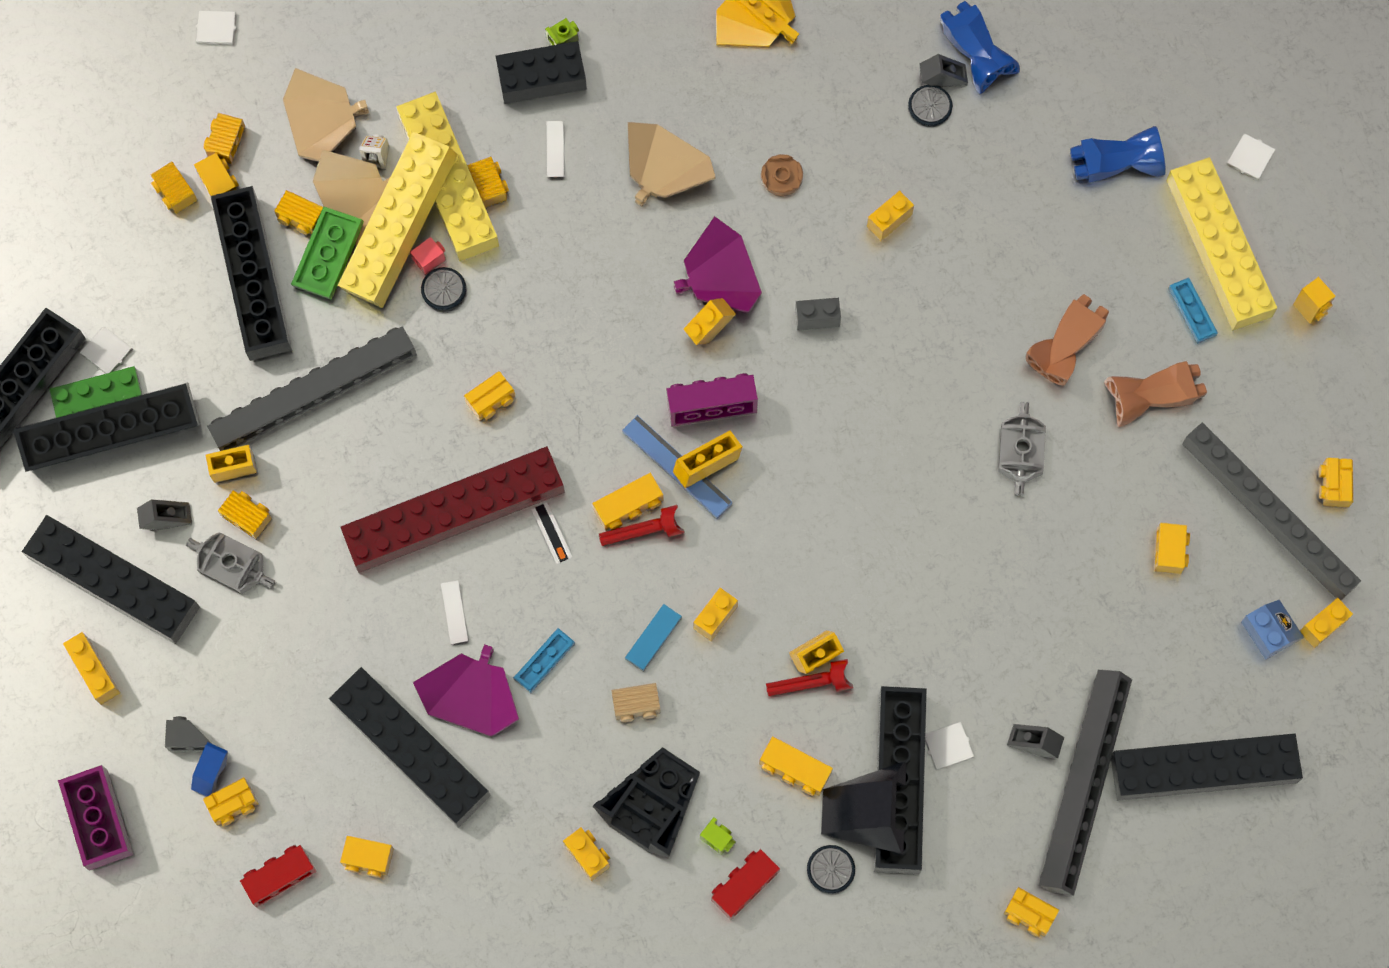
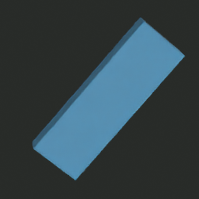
M1190 278L1170 285L1169 290L1197 344L1217 336L1218 332Z
M663 604L628 652L625 660L644 672L682 619V616Z
M557 628L513 677L514 680L529 693H532L575 645V642Z

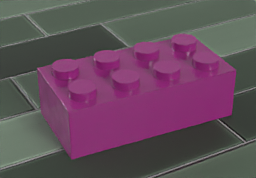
M747 373L738 374L734 378L717 377L714 381L708 382L697 380L689 385L673 384L670 388H666L671 427L757 413L758 397L754 375H748Z
M100 765L58 780L83 867L90 871L132 856V848L108 770Z

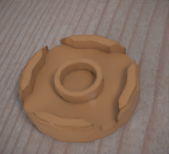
M779 154L772 156L762 167V184L768 192L777 196L793 194L802 184L803 170L801 164L789 155Z

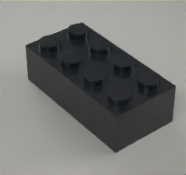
M578 41L495 55L504 104L587 90Z

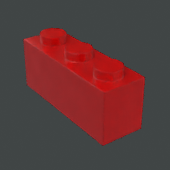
M293 845L284 851V855L279 858L272 857L265 861L264 866L257 871L252 869L246 872L240 882L252 904L257 908L317 871L301 845Z
M761 849L757 853L752 851L744 859L746 864L741 869L736 867L728 875L730 879L724 885L722 883L717 885L711 892L713 894L711 901L730 920L780 872V868Z

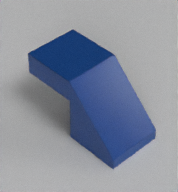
M207 742L193 773L191 790L204 796H209L216 792L217 778L226 767L227 750Z

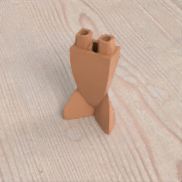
M1085 294L1077 300L1074 299L1069 305L1058 325L1054 338L1035 343L1030 347L1025 356L1028 364L1036 372L1057 385L1064 386L1068 382L1075 368V354L1096 338L1106 323L1109 310L1099 306L1095 312L1091 311L1088 307L1091 305L1092 300Z
M1187 361L1176 363L1145 379L1119 376L1108 377L1104 383L1110 393L1116 398L1118 427L1133 422L1150 406L1164 408L1192 405L1197 399L1204 397L1207 394L1205 384L1195 385L1193 379L1199 378L1201 375L1199 365H1188Z

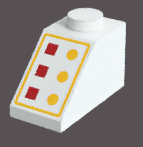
M381 135L365 136L359 149L362 160L376 164L377 169L386 170L389 152L387 138Z

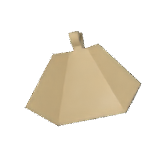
M297 68L293 72L283 97L298 155L317 162L320 160L322 150L333 152L356 127L355 116L369 113L365 100L358 101L352 106L350 105L345 87Z
M628 122L630 177L642 188L635 196V203L641 207L650 195L656 198L657 196L666 198L716 179L711 159L708 155L658 124Z
M322 150L313 183L324 207L360 218L364 221L355 245H358L390 177L382 181L376 164Z

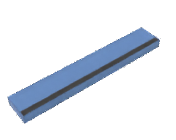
M637 415L622 430V433L684 488L673 473L676 459L682 457V455ZM707 478L685 489L716 519L732 505V501Z

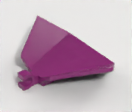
M714 216L684 259L688 279L674 281L675 292L680 294L692 289L693 295L699 301L708 303L710 300L723 298L732 309L749 313L762 292L744 241L739 233Z
M484 644L479 661L461 653L413 682L428 715L491 737L519 720L504 668L489 665L494 652L493 647Z

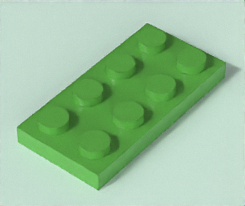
M323 206L291 285L332 300L364 221Z
M135 366L50 388L56 417L142 395Z

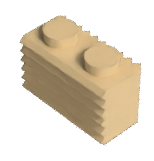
M656 683L611 690L616 720L631 722L634 720V717L643 716V719L655 718L656 714L661 713Z

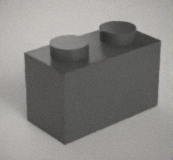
M839 297L796 301L797 330L840 327Z

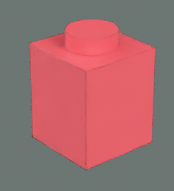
M431 237L410 251L412 260L424 275L446 261L444 247L439 241L435 243Z

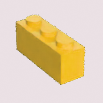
M731 430L676 459L673 473L686 489L738 460L743 446Z
M650 472L593 502L592 505L604 530L607 531L620 528L623 522L628 519H637L647 509H656L662 504L661 502L664 501L662 491Z
M83 632L63 643L90 692L100 705L120 694L119 689L91 641Z
M773 736L759 760L762 770L772 775L774 772L781 775V779L790 785L798 784L803 787V792L814 796V794L820 796L833 770L832 767Z

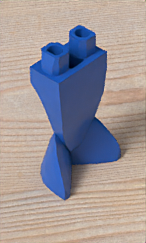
M964 1L957 6L959 14L953 16L947 10L940 15L943 34L958 51L971 59L973 83L979 94L983 93L1000 74L1011 75L1020 72L1018 61L993 44L983 16L976 5L971 6Z
M1156 126L1137 133L1126 141L1090 138L1081 140V145L1070 148L1072 162L1084 160V165L1074 166L1076 180L1088 179L1089 183L1115 176L1130 167H1134L1151 176L1165 175L1164 152Z

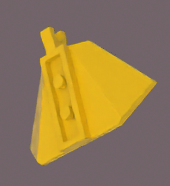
M725 0L716 10V45L770 47L780 33L784 35V38L790 44H793L798 38L799 33L788 25L796 17L791 0Z

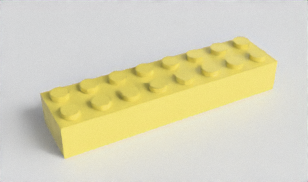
M436 91L396 106L408 140L412 132H416L449 146L458 154L435 200V204L459 262L499 247L496 232Z
M412 132L337 286L349 294L381 308L384 307L458 155L449 146Z
M1208 157L1170 170L1166 180L1232 331L1273 317L1277 310L1276 303L1211 158Z

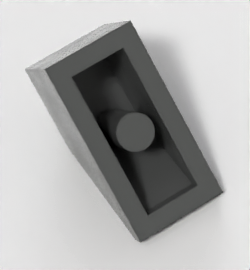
M940 54L919 63L920 77L924 84L947 87L968 83L966 65L964 63Z
M151 499L137 508L139 529L163 530L192 523L189 502Z
M176 716L173 717V720H166L165 748L168 751H203L207 742L211 743L186 717Z
M1013 724L1007 745L1037 756L1058 758L1064 737L1049 727Z

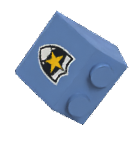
M1280 600L1265 604L1246 615L1241 621L1265 660L1304 638Z

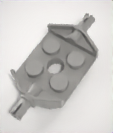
M1020 402L1019 415L1011 417L1001 424L998 472L1015 481L1016 496L1019 495V488L1020 496H1024V483L1041 476L1044 470L1046 426L1038 419L1030 417V414H1028V402L1025 403V410L1024 402ZM1026 442L1029 449L1027 451H1020L1017 448V443Z
M220 532L210 536L204 543H199L192 538L188 539L189 542L186 543V546L198 553L197 571L200 574L203 573L237 590L240 594L245 593L260 583L270 589L273 588L275 580L265 576L263 573L264 556L262 553ZM228 556L235 557V562L231 566L223 564L224 559Z

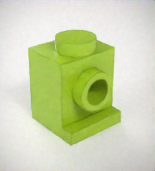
M567 18L550 28L549 26L545 28L546 38L551 45L578 41L579 29L574 21L569 22Z
M713 817L701 832L700 839L722 855L724 851L729 852L736 844V841L733 840V837L730 835L732 832L722 824L720 826L716 825L717 819Z

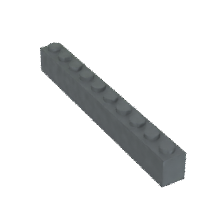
M403 326L392 328L386 335L380 338L375 337L360 348L351 349L347 355L341 358H333L327 365L312 369L308 375L302 378H294L288 385L273 389L269 395L263 398L253 399L249 405L232 410L231 414L226 417L214 419L207 427L220 451L236 448L417 355L415 348Z
M1203 422L1186 436L1183 445L1336 599L1339 598L1342 601L1356 588L1361 580Z
M1098 669L1094 680L1079 741L1076 745L1073 763L1070 767L1068 781L1064 789L1062 803L1058 811L1057 821L1040 877L1039 886L1052 893L1072 896L1075 894L1132 679L1121 671Z

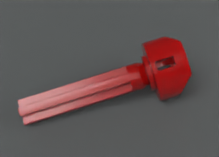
M678 505L662 508L660 518L599 533L601 545L605 546L662 530L667 533L668 537L684 534V529L675 520L674 514Z
M848 659L831 662L830 672H821L766 683L768 696L825 686L831 683L835 686L836 692L853 689V684L844 675Z

